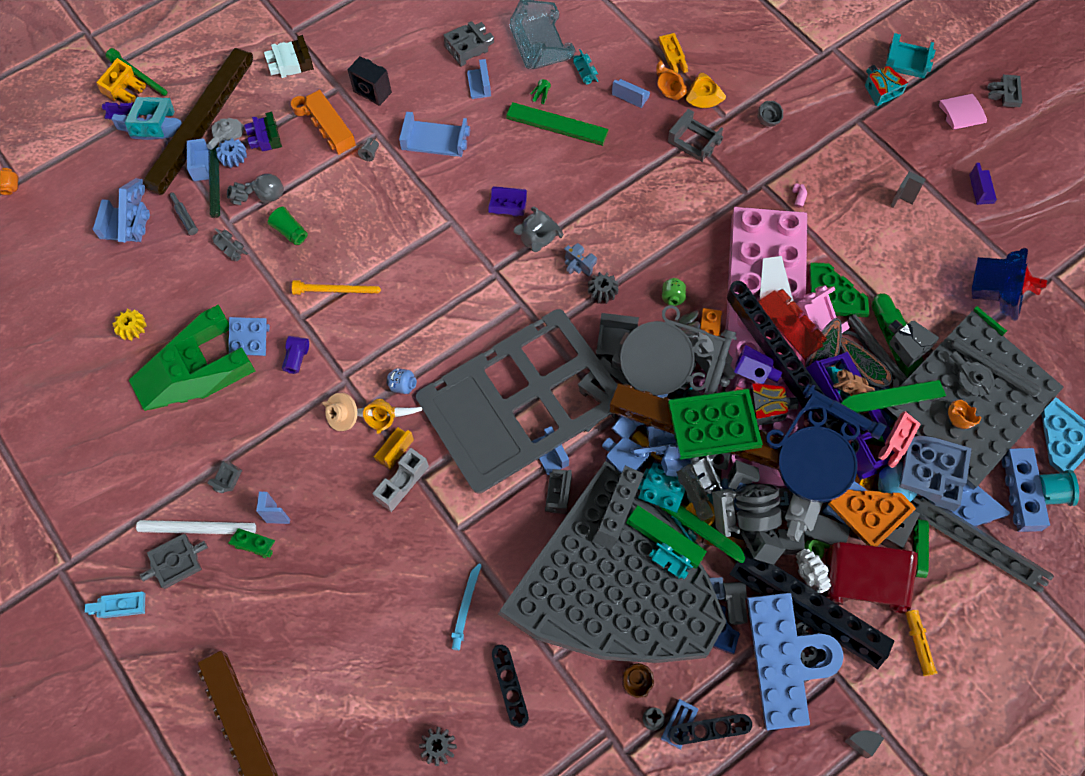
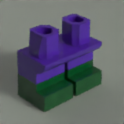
M272 112L265 113L266 117L260 119L252 117L253 122L245 124L248 136L256 134V136L248 137L251 149L260 147L263 152L282 147L277 124Z

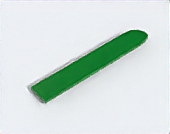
M940 380L856 394L846 398L841 404L858 413L946 397Z
M681 505L677 513L660 507L678 519L682 525L689 527L738 562L744 563V553L735 542Z

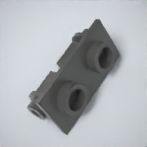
M214 229L218 234L213 236V243L224 251L231 260L239 261L242 253L248 254L243 249L244 245L232 239L233 235L225 229L223 231Z
M711 456L690 458V464L695 475L698 476L703 473V476L698 478L702 491L708 495L714 492V488L722 490L721 478L714 471Z

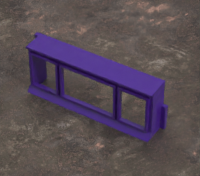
M848 351L838 356L815 361L806 367L824 395L839 403L843 401L838 393L840 389L833 386L834 383L825 368L834 366L841 361L845 370L861 377ZM880 409L868 411L873 421L876 423L881 422L887 426L881 435L886 442L891 429ZM847 425L852 434L855 435L854 428ZM869 432L862 435L859 433L856 438L860 446L856 453L857 475L860 480L877 474V469L887 466L890 459L888 457L885 460L875 461L865 440L873 438Z

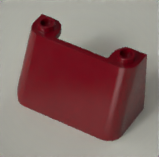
M845 542L833 543L826 551L825 565L829 571L827 576L830 579L829 583L831 585L830 589L824 591L826 598L837 605H843V602L848 601V599L887 604L889 608L899 614H905L911 610L917 568L916 552Z

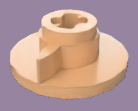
M336 393L328 401L322 402L326 407L327 421L333 429L347 431L356 423L357 406L350 395Z

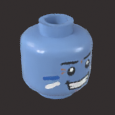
M396 368L387 376V385L394 393L409 394L416 387L417 380L410 370Z

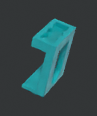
M137 97L125 121L129 135L164 137L161 125L166 116H173L175 112L171 99ZM139 113L140 115H154L147 121L137 120Z

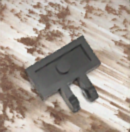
M1002 75L1001 82L988 84V90L991 91L988 93L989 99L999 100L1002 98V106L1021 107L1022 90L1020 76Z

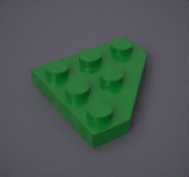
M810 263V293L816 292L815 289L823 285L827 287L834 286L835 291L828 295L836 316H852L855 314L857 317H868L869 302L868 297L863 292L857 291L853 287L854 285L847 278L841 277L834 271V267L829 263Z

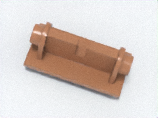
M845 369L838 371L839 383L833 385L835 388L852 395L875 390V388L868 386L867 379L853 375Z

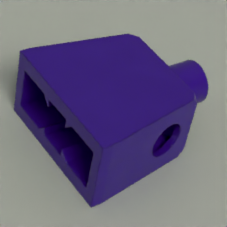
M747 345L744 346L734 369L735 373L760 384H764L767 378L777 383L782 375L781 371L773 368V359Z

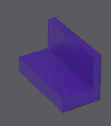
M976 163L969 175L976 204H994L997 199L990 171L982 170L980 163Z

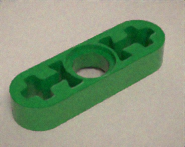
M917 519L913 529V552L917 553L915 577L927 578L929 571L928 520Z

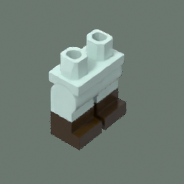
M303 35L297 36V40L292 42H282L278 45L272 44L273 50L264 52L267 63L274 62L268 64L271 75L280 73L281 77L284 78L287 77L286 75L314 70Z

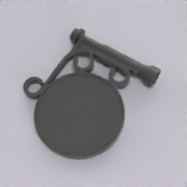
M669 305L662 311V317L665 322L654 321L642 324L635 328L625 339L620 354L621 367L626 379L636 389L648 391L653 395H664L677 390L688 380L690 386L695 390H702L706 387L704 395L717 392L732 339L736 340L737 337H735L736 332L724 329L723 333L721 332V336H724L722 338L709 334L704 330L671 321L665 316L666 310L670 308L676 310L677 316L675 320L679 319L680 311L676 306ZM677 326L707 335L713 343L714 351L701 354L698 351V345L702 342H707V339L699 340L693 347L688 336ZM694 352L700 357L713 355L705 383L701 387H696L693 384V378L698 375L705 377V374L696 372L691 375L695 361Z

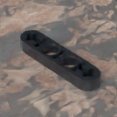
M497 645L491 654L509 720L515 728H523L528 724L529 715L512 656L507 646ZM499 650H502L503 653L507 652L504 659L506 664L510 662L511 665L502 666L500 658L495 657L498 655ZM505 670H510L513 673V678L508 682L503 681L501 678V674ZM510 691H517L519 693V699L514 703L507 700V694ZM522 703L523 707L518 708L520 714L525 715V718L519 724L517 720L513 721V718L516 717L515 709L510 711L509 707H517Z
M737 714L678 724L669 729L668 738L674 745H685L743 735L751 731L752 720L746 714ZM740 718L741 721L746 722L743 731L741 727L732 728L731 724L740 722ZM719 721L723 722L726 726L724 734H719L715 729L716 723ZM697 725H702L705 728V735L702 738L695 735L694 729ZM677 728L679 732L689 731L690 734L689 736L681 737V741L674 737V733H677Z

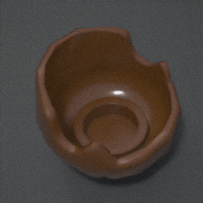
M642 663L630 664L622 674V686L630 696L635 698L646 697L654 686L653 672Z

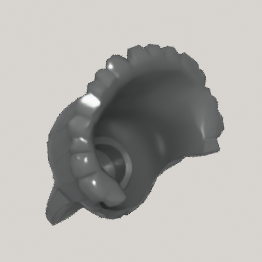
M533 206L531 208L533 213L526 217L522 224L516 226L513 232L521 236V241L526 247L531 248L533 252H538L551 243L556 236L562 238L564 234L551 217Z

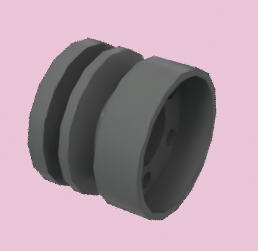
M752 484L740 487L735 491L736 506L740 508L737 512L738 526L746 531H766L781 525V509L777 506L780 503V498L778 497L779 488L771 484Z

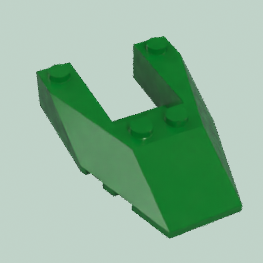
M219 304L201 313L129 379L144 411L166 407L168 404L176 402L185 403L195 398L204 399L255 372L251 361L242 347L210 364L207 363L199 348L200 345L229 331V322Z

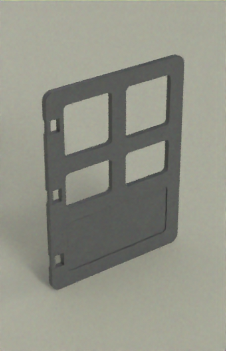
M556 309L543 316L537 322L528 325L496 344L485 353L479 354L442 376L436 382L422 388L417 392L416 399L472 490L477 494H481L611 415L612 413L609 412L610 403L616 391L617 383L564 311ZM543 323L547 325L539 331L536 329L537 326ZM557 327L578 356L546 376H541L522 350V347ZM495 352L497 356L488 361L486 357ZM506 356H510L529 385L511 397L503 399L486 374L485 369ZM587 368L609 398L572 420L551 389ZM445 382L447 386L437 391L435 387ZM535 398L541 400L559 426L558 430L537 443H533L513 414L515 410Z

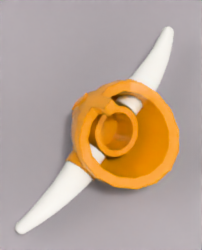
M376 399L365 408H357V416L364 417L367 424L379 434L392 425L395 417L422 411V407H392L385 400Z

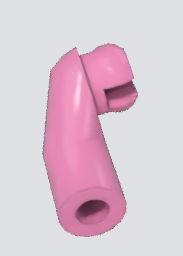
M796 183L792 190L793 193H798L794 205L803 208L807 197V190L803 184L799 185Z

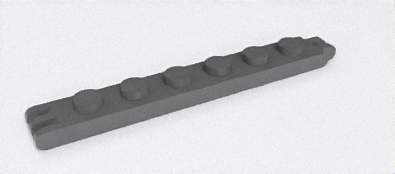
M916 496L913 499L914 502L911 501L916 508L914 511L920 513L918 518L928 520L931 526L1041 593L1044 590L1043 586L1049 584V581L1045 578L1053 579L1054 575L951 511L934 506L935 503L923 496L921 498Z

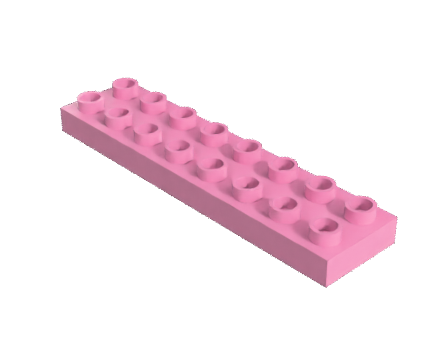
M734 207L731 218L728 291L734 281H742L747 285L757 301L760 302L763 258L782 256L797 315L771 320L805 367V323L798 302L803 300L804 295H806L807 213ZM727 300L726 330L736 332L735 337H737L736 340L732 339L728 353L733 358L731 367L734 370L745 345L764 355L765 353ZM735 373L736 375L733 379H729V385L723 388V392L734 391L736 386L749 389L750 391L752 383H760ZM781 377L777 383L768 378L766 379L765 385L785 387L787 398L795 397ZM798 402V409H789L784 421L760 425L758 428L767 433L771 430H780L784 433V438L803 408ZM804 413L788 437L804 428ZM720 454V464H722L724 456ZM730 454L728 469L719 470L721 481L724 478L728 479V474L737 460L759 468L760 479L758 482L753 481V484H771L778 488H787L780 476L779 470Z

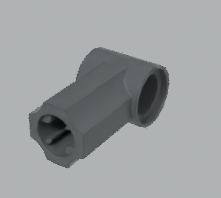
M742 582L723 583L724 601L727 604L729 624L741 625L747 623L746 585Z

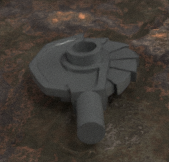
M957 351L950 355L959 366L958 382L963 388L962 390L971 396L978 397L985 394L989 395L992 392L996 383L990 369L978 362H965Z

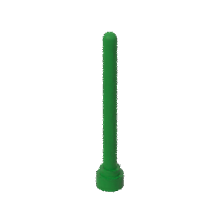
M110 48L106 52L107 60L113 63L117 58L132 67L136 77L161 95L166 96L168 94L166 89L124 60L120 52L115 48Z

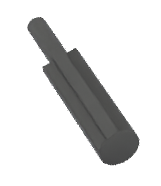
M170 193V197L175 204L174 208L188 234L195 235L198 232V228L195 226L183 203L179 202L175 193Z

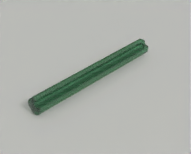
M218 144L212 150L208 149L209 214L212 218L220 216L219 160L216 152Z

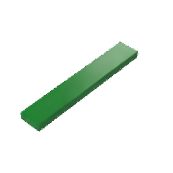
M512 102L506 118L509 120L601 146L604 145L609 131L607 128Z

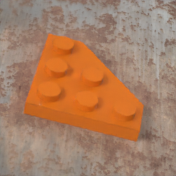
M848 489L842 496L828 503L858 537L869 546L881 544L916 509L902 493L853 491L851 489Z

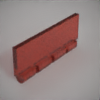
M784 289L778 292L774 290L758 302L781 334L801 357L806 359L822 348V343L827 338L818 328L812 331L816 325L807 315L800 317L804 312L794 301L790 302L792 298Z

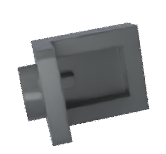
M223 461L215 479H209L208 484L213 486V490L219 493L233 491L242 469L228 461Z

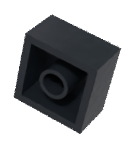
M359 56L347 69L353 92L381 106L392 93L387 70L382 66L374 64L371 60Z

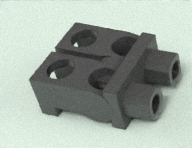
M472 21L468 22V25H463L443 34L445 48L461 67L470 58L488 52V46L494 43V36L491 32L483 35L486 33L485 25L482 22L475 25Z

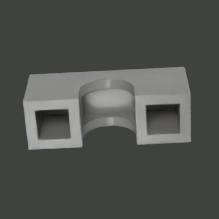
M412 448L398 462L399 468L396 474L390 480L385 478L372 493L375 500L390 512L396 508L429 467L427 459Z

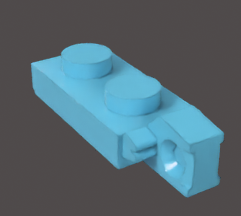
M133 592L101 596V598L97 599V603L85 604V613H88V615L97 614L98 618L145 614L146 593Z

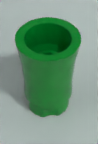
M284 206L274 210L268 218V225L295 245L302 244L308 236V233Z

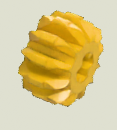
M127 308L125 313L120 311V316H114L115 322L112 323L115 328L114 332L121 339L126 340L128 338L132 341L134 337L139 338L140 333H145L143 329L147 327L145 318L135 309L131 311Z

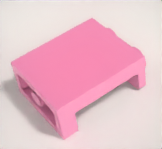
M820 286L815 289L816 292L804 295V299L798 302L812 345L815 344L826 325L832 319L837 318L828 295L835 291L834 286ZM847 321L841 322L843 333L849 329Z

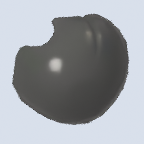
M765 101L757 111V118L766 127L776 126L783 119V109L775 101Z

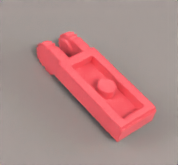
M906 411L902 412L889 434L885 446L880 450L878 457L881 460H885L891 451L895 452L887 464L891 468L895 467L902 456L905 455L920 423Z

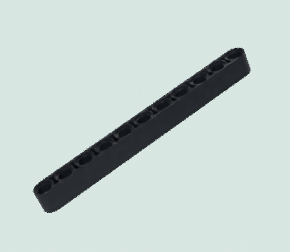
M734 281L727 294L728 302L765 355L774 360V368L782 372L781 378L792 394L798 398L802 408L809 401V398L806 399V396L803 395L808 384L816 385L814 389L824 395L747 285L742 281ZM812 409L806 411L807 415L812 411V419L815 422L823 420L821 410ZM827 413L828 419L821 427L829 428L840 434V428L844 422ZM846 426L844 429L845 433L849 436H853L852 432ZM857 439L848 441L856 455L860 448Z

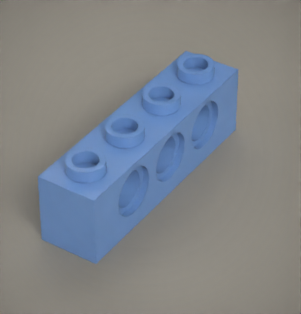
M1034 448L1009 449L1002 458V466L1006 471L1005 482L1009 487V502L1013 506L1014 511L1013 522L1017 526L1018 532L1043 531L1050 526ZM1021 487L1025 488L1027 493L1022 491ZM1025 506H1027L1031 512H1028L1025 509Z

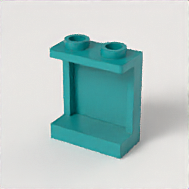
M894 33L889 46L885 67L889 66L897 73L925 78L926 73L930 72L933 66V62L930 61L931 59L933 60L936 49H933L934 42H931L928 48L899 42L901 34Z

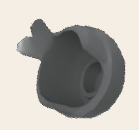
M262 174L252 183L245 184L247 187L245 189L246 193L250 194L254 191L257 197L264 203L278 200L284 192L281 180L272 174Z

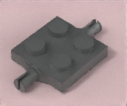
M184 533L147 552L151 569L140 573L142 581L144 582L155 576L158 578L161 587L166 589L201 571L202 568L198 561L197 553L208 549L206 542L203 541L193 546L188 536Z

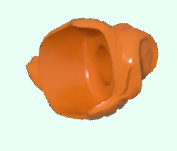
M660 60L656 66V75L659 77L657 81L658 88L665 97L672 98L673 100L681 99L687 94V87L684 85L683 78L677 72L665 68L662 60Z

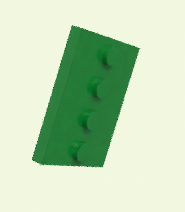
M749 389L668 400L680 459L757 449L763 445Z

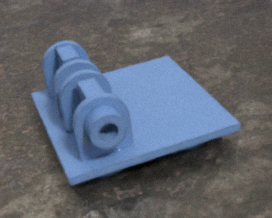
M229 317V353L242 347L247 355L266 356V332L270 330L267 318Z

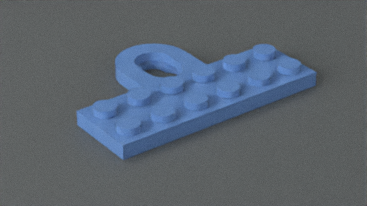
M791 593L748 597L747 602L765 729L774 730L810 725L804 680L827 678L836 674L843 663V650L839 642L827 634L814 633L797 636ZM809 646L823 649L826 653V658L813 667L804 666L800 659L802 650Z

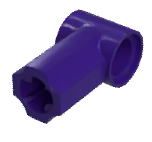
M288 336L286 355L282 365L283 371L290 374L299 373L303 356L309 350L308 338Z

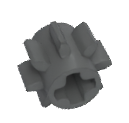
M234 182V186L230 185L228 187L227 198L230 199L232 204L241 205V201H247L249 194L245 191V185Z

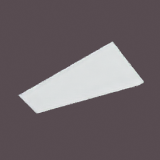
M782 256L763 258L759 303L770 319L797 315Z

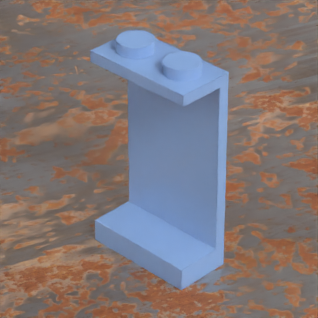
M406 112L399 138L401 150L462 157L463 150L467 149L466 137L470 135V126L467 124V118H463L462 126L415 121L413 112Z

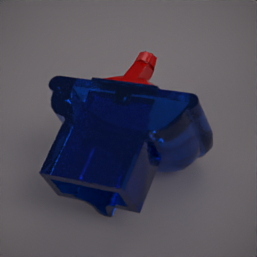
M1027 248L1009 253L1006 259L978 257L972 284V299L999 301L1002 314L1009 316L1012 321H1016L1020 316L1024 293L1032 291L1036 295H1040V288H1046L1047 280L1033 277L1029 272Z

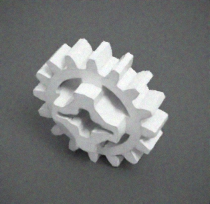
M809 549L798 552L796 555L799 566L798 572L805 580L807 586H812V589L818 593H823L830 589V579L827 576L829 571L819 556L815 555L813 551L810 552Z

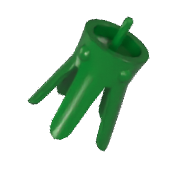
M545 79L539 80L538 86L530 93L532 95L536 91L533 102H536L541 93H543L541 103L544 105L548 91L551 88L549 81Z

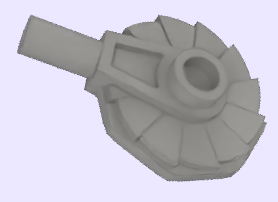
M232 118L220 119V121L215 122L211 128L213 139L206 145L207 148L212 150L218 143L224 142L225 139L230 141L231 138L235 140L241 137L244 125L237 119Z

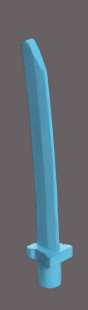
M480 563L471 571L467 582L455 632L451 636L453 650H460L461 641H464L463 631L473 591L481 569Z

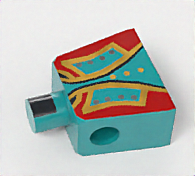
M872 65L866 70L869 76L865 88L876 106L904 94L908 82L891 67L886 66L878 70L875 65Z

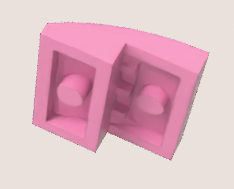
M973 94L940 100L939 107L947 114L946 122L953 129L987 122L986 115Z

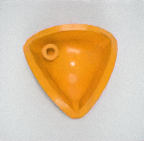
M705 73L698 74L686 95V100L699 108L716 106L726 98L720 87Z

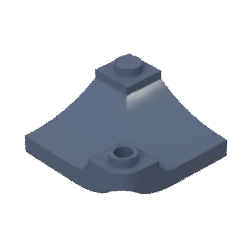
M915 436L904 455L899 487L931 500L935 503L934 506L956 511L961 505L963 487L967 483L972 448L933 437Z

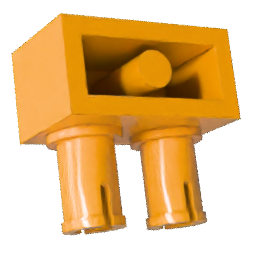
M118 58L96 82L102 94L113 101L119 97L126 103L134 102L136 99L135 95L125 90L128 85L140 93L146 87L144 82L135 78L132 67Z

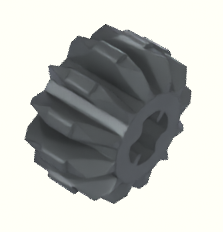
M599 272L598 277L593 275L588 282V293L591 295L592 300L598 299V303L604 300L607 304L609 299L614 300L615 295L618 294L619 283L615 281L614 275L609 277L608 272L605 275Z
M440 727L436 728V734L429 729L430 737L428 738L425 735L421 737L426 741V744H419L420 749H426L421 753V757L428 756L426 761L428 764H431L435 758V766L440 765V759H442L444 764H448L446 756L448 755L451 758L455 756L450 752V749H457L456 744H449L455 740V737L453 735L448 737V729L444 730L442 735ZM439 741H442L443 749L441 751L437 749V752H434V743L437 742L439 744Z

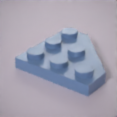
M135 178L119 188L118 242L125 243L133 236L131 233L142 195L145 193L143 179Z

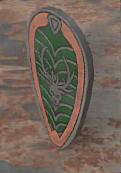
M832 319L822 330L815 344L810 348L805 368L815 361L839 355L842 338V326L839 319Z
M845 337L841 338L840 349L842 353L848 351L862 378L867 379L868 383L876 387H887L892 382L890 370L879 359L857 343Z

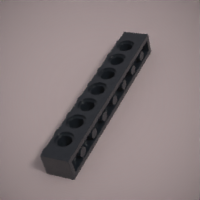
M745 548L743 551L745 561L744 563L736 562L730 572L731 576L762 596L791 593L795 617L820 633L835 638L842 647L876 669H879L886 661L894 644L893 639L776 565L754 559L749 548Z

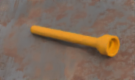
M301 280L292 281L293 295H301L305 291L381 292L379 286L305 284Z

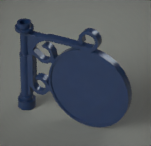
M808 384L803 395L806 396V399L809 396L811 398L799 412L783 440L779 444H774L770 441L771 435L783 437L784 433L776 429L771 430L767 434L766 443L772 449L781 448L778 458L779 473L784 484L792 493L810 502H829L847 492L856 478L857 458L848 441L855 440L860 433V429L867 430L873 438L879 440L887 426L881 422L876 423L838 401H834L814 389L816 385ZM812 409L821 410L823 418L821 422H815L812 419V411H810L807 421L812 427L800 429L788 437L803 413ZM827 413L844 422L840 428V434L829 428L821 427L827 420ZM849 425L854 428L855 435H847L844 430L845 427Z

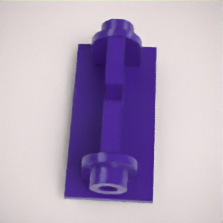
M105 102L102 104V109L106 111L104 118L112 119L114 114L128 116L134 103H120L118 105L117 103Z

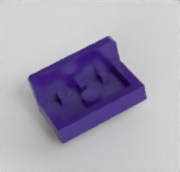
M493 186L488 212L497 215L524 216L527 205V190Z

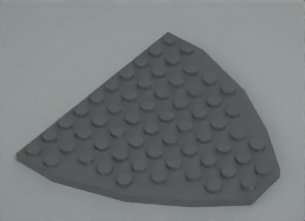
M605 461L505 602L498 615L536 640L601 660L662 663L706 658L725 626L726 619L704 567L700 562L696 569H686L689 573L685 580L679 579L667 571L671 563L667 562L663 568L652 561L649 555L653 549L658 550L655 547L657 543L626 523L637 505H639L685 536L682 529L659 506L639 499L641 490H637L620 536L613 549L610 550L592 542L620 476V472L613 465Z

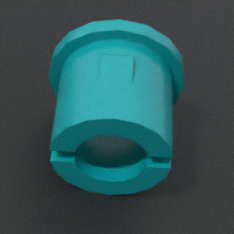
M1065 470L1063 473L1040 475L1046 505L1067 503L1068 506H1076L1078 504L1079 484L1073 470Z

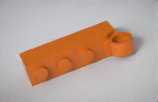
M320 89L306 96V98L297 96L291 100L293 113L297 116L310 115L313 125L319 127V132L323 139L327 138L330 149L335 150L338 155L356 146L353 134Z

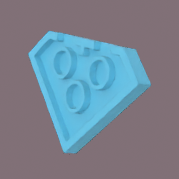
M1055 398L1041 413L1049 464L1060 473H1063L1065 470L1074 471L1085 459V420L1058 398Z

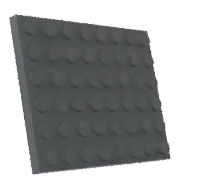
M972 311L900 386L940 380L946 397L882 408V410L895 421H897L902 412L906 411L920 423L915 436L933 437L972 448L966 484L974 490L1064 386L1008 339L1001 336L977 313ZM956 337L960 338L1041 387V392L1038 396L1033 397L992 372L996 383L992 392L981 397L971 396L962 390L963 388L958 382L959 366L950 357L957 350L951 347V343ZM958 352V354L963 358L965 362H975L967 356L963 355L962 353ZM956 400H963L969 406L975 407L976 416H981L979 424L969 429H960L954 426L948 416L950 404Z

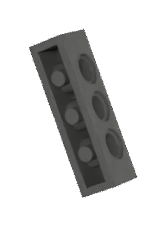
M625 465L592 542L607 549H613L622 531L644 475L643 473Z

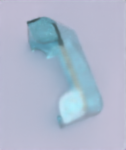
M520 0L510 19V30L527 69H537L570 60L576 52L572 43L567 42L563 45L555 27V23L559 18V11L553 2Z

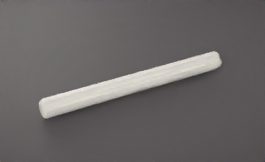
M140 520L136 523V530L138 532L235 534L237 529L240 528L256 533L255 523Z

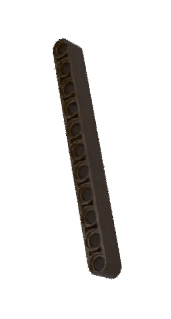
M239 48L232 50L143 181L146 190L159 195H163L187 161V141L203 137L253 62V54Z

